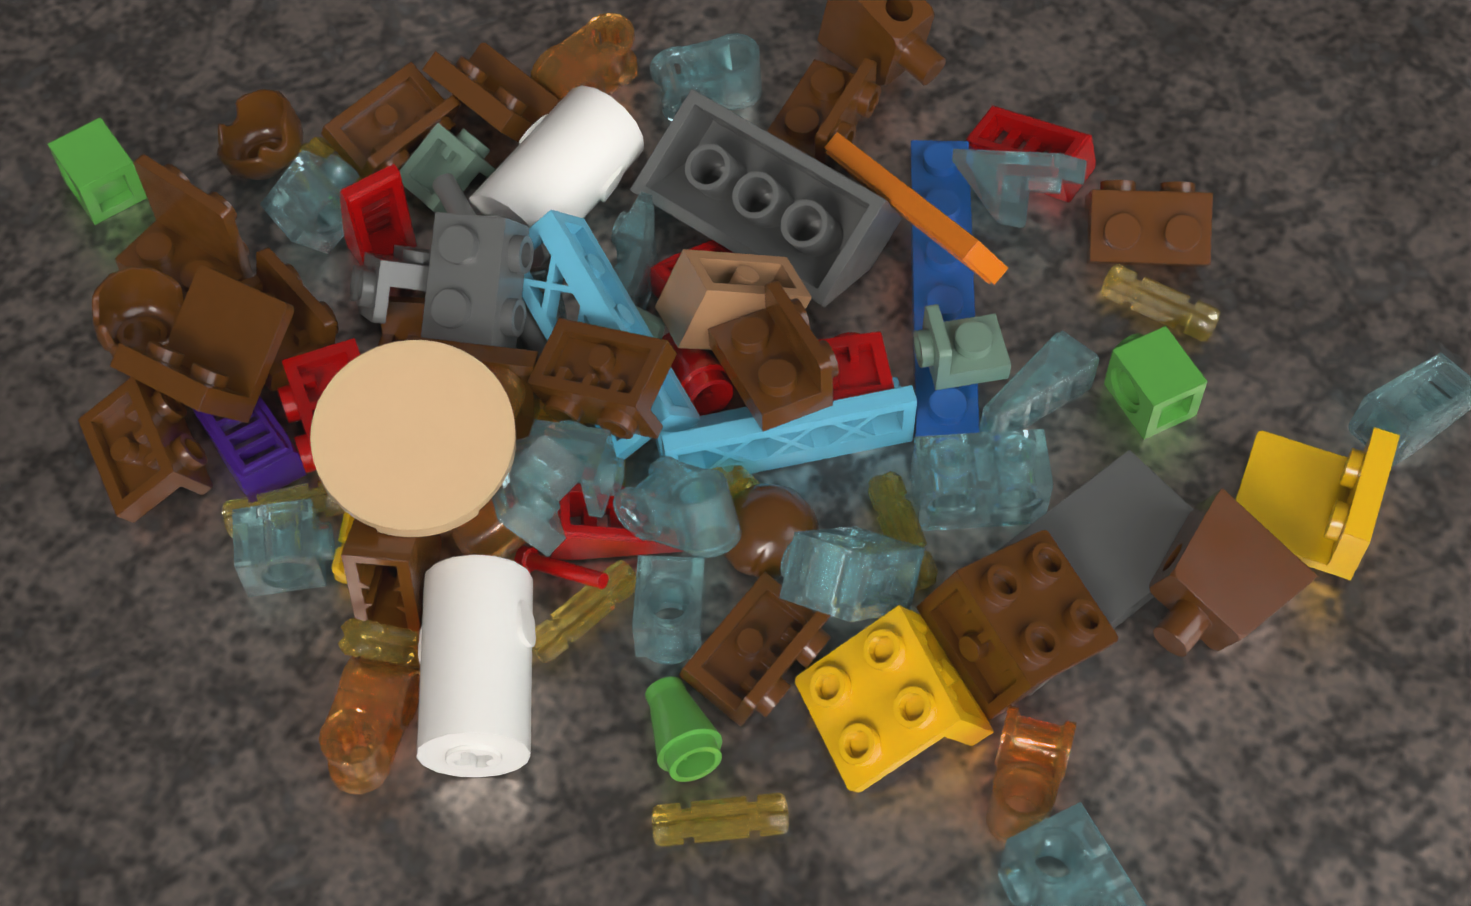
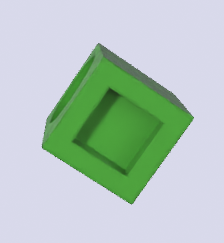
M101 117L48 143L65 183L94 225L147 199L133 161Z
M1164 326L1146 335L1137 333L1122 340L1112 350L1104 385L1143 440L1197 416L1208 381L1167 326Z

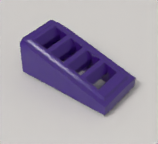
M260 396L251 415V418L255 416L257 420L227 436L224 433L225 431L242 422L228 418L217 422L215 418L219 416L193 409L195 416L249 504L307 475L298 451ZM263 431L266 435L235 450L234 446ZM271 446L275 448V450L246 465L243 462Z

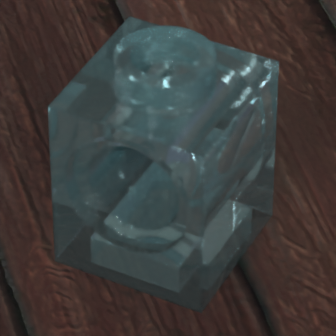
M302 150L260 205L291 242L330 254L344 236L339 191L356 183L359 175L353 167L336 155L330 154L325 159Z
M311 498L232 509L234 567L248 597L327 586L325 561L334 560V535L330 521H319Z
M638 555L632 623L636 657H648L651 661L660 664H678L686 659H691L703 645L706 598L705 558ZM665 608H676L684 612L681 616L674 619H662L655 615Z

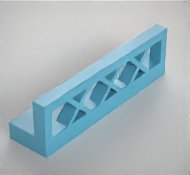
M550 210L529 228V236L532 239L534 250L544 243L551 255L546 282L534 280L530 271L524 274L522 298L547 341L558 321L556 316L561 292L573 294L579 303L580 310L577 322L653 337L584 218ZM563 278L565 279L568 286L562 285ZM539 288L545 289L544 296ZM670 367L651 407V411L663 425L661 431L679 432L690 429L701 420V417ZM595 425L613 459L625 460L651 439L650 437L634 434L631 439H623L606 432L599 425Z
M893 377L894 389L834 400L833 406L762 432L748 407L700 416L701 420L688 430L679 432L661 431L658 439H656V444L668 490H674L913 441L917 398L913 386L901 387L898 377Z

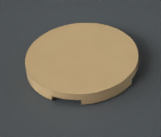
M405 340L384 344L350 361L332 378L324 389L314 411L311 424L310 440L313 461L319 478L333 502L337 503L355 519L376 528L377 532L399 537H424L444 533L467 523L479 515V510L496 494L507 474L510 473L516 451L514 415L511 403L499 380L482 362L467 352L451 345L428 340Z

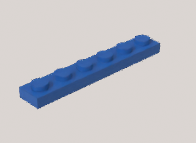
M911 140L909 155L910 188L972 235L969 141ZM911 223L914 392L917 398L914 424L915 449L978 450L980 438L978 384L935 390L929 367H919L914 349V331L922 329L925 306L938 304L943 322L975 317L974 272Z

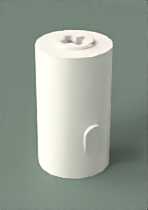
M583 85L572 88L549 114L542 116L526 131L519 141L520 145L473 193L468 201L476 215L506 217L529 228L550 210L585 218L600 200L605 202L618 186L623 174L639 158L644 150L643 135L628 111L610 95L596 88ZM544 243L534 250L531 268L541 267L550 257V253Z
M489 555L457 556L435 563L425 573L422 626L418 643L420 684L416 757L423 766L435 772L457 777L479 778L509 773L518 770L528 763L531 754L532 647L535 646L536 641L535 620L532 614L533 578L526 568L515 561Z

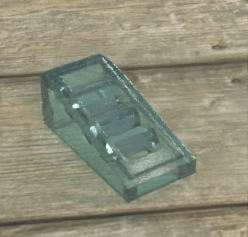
M1063 330L1060 333L1057 332L984 406L979 428V444L986 449H990L1087 392L1093 386L1099 364L1097 354Z
M1440 352L1364 396L1348 425L1349 431L1365 446L1374 427L1400 435L1392 466H1395L1410 457L1471 410V376ZM1429 381H1433L1437 386H1439L1452 398H1447L1443 393H1441L1437 388H1435L1431 383H1429Z

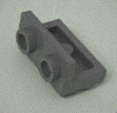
M435 212L421 337L516 349L517 337L521 336L526 324V306L522 300L524 274L528 273L531 269L534 256L533 242L529 236L528 226L506 217Z
M394 245L393 255L365 252L364 264H354L350 282V301H357L358 312L371 322L385 324L390 287L426 291L431 250Z

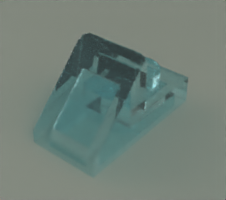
M953 149L952 156L953 163L996 222L1018 228H1024L1026 225L1029 192L1061 194L1062 183L1084 184L1087 161L1061 153Z
M535 434L516 440V451L511 471L507 474L499 490L492 497L498 522L549 557L566 539L557 512L560 509L559 501L587 474L588 467L545 434Z

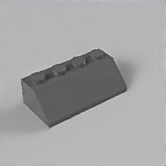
M692 88L630 189L633 193L733 253L787 257L812 296L811 300L823 307H826L873 267L903 218L884 198Z

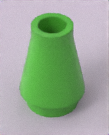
M669 676L652 683L645 692V698L650 708L659 767L668 771L672 779L680 782L693 781L708 775L716 769L722 759L720 751L722 737L689 695L680 678Z

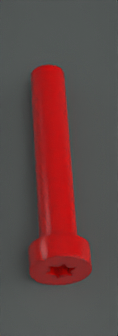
M521 546L514 557V561L526 568L529 573L537 570L599 589H604L608 584L609 577L607 573L540 555L536 548L530 546Z

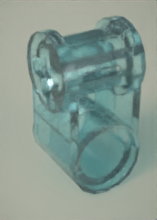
M726 34L717 39L696 44L670 47L657 54L650 63L649 70L652 79L661 86L663 93L661 99L662 112L669 121L673 120L681 107V97L685 95L686 98L691 88L728 110L750 107L759 100L762 94L759 46L754 39L744 34ZM675 63H678L680 65V74L676 73L674 67Z
M661 456L650 465L647 477L634 488L625 487L613 499L614 511L619 521L634 536L642 540H652L686 551L694 557L709 558L727 553L741 539L742 532L727 479L723 473L717 470L703 469L680 462L670 456Z

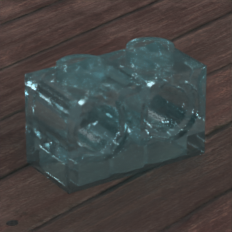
M1044 429L918 436L914 438L910 481L917 531L1027 525L1034 523L1047 513L1054 484Z
M857 526L794 532L793 540L787 546L781 561V574L784 579L779 598L848 622L882 617L898 605L911 610L925 548Z
M1081 802L1006 840L1000 862L1002 868L998 870V875L1006 895L1014 906H1147ZM1044 856L1058 858L1067 866L1070 874L1063 877L1049 876L1038 868L1035 860Z

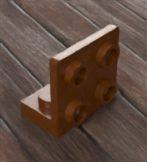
M142 154L133 162L156 221L115 258L119 270L130 266L157 268L179 282L183 288L184 300L196 270L200 265L211 267L239 281L254 276L248 259L250 255L249 248L241 239L235 222L237 213L222 195L214 191H210L207 194L191 184L184 173L172 164L166 163L162 166L145 154Z
M200 265L196 270L173 326L167 346L149 340L144 350L119 343L110 367L199 412L249 423L294 314V306L211 267Z
M1041 530L956 570L916 606L918 612L989 721L1008 711L1044 682L1106 650L1118 641L1117 633L1047 530Z

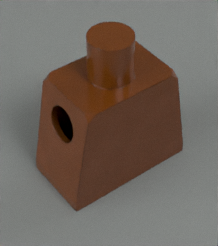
M827 0L817 41L856 70H858L865 58L877 61L876 84L888 86L904 71H907L925 86L936 78L946 63V59L926 42L935 17L932 6L926 0Z
M1222 488L1196 505L1190 512L1149 584L1151 594L1169 610L1154 628L1153 634L1161 646L1170 653L1180 657L1186 656L1199 639L1209 648L1220 651L1249 635L1312 583L1317 575Z
M354 518L341 557L358 632L419 638L422 626L425 573L440 560L441 534L424 537L392 536L377 532L376 528ZM390 566L397 567L396 578L389 573Z

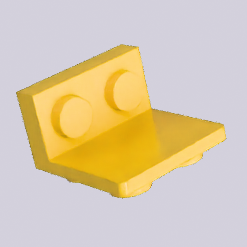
M1374 427L1364 450L1352 447L1348 457L1273 433L1259 431L1255 437L1235 500L1308 567L1351 580L1370 544L1400 435Z
M901 605L886 613L795 678V684L848 790L860 793L943 737L974 746L994 733L985 714L922 616Z

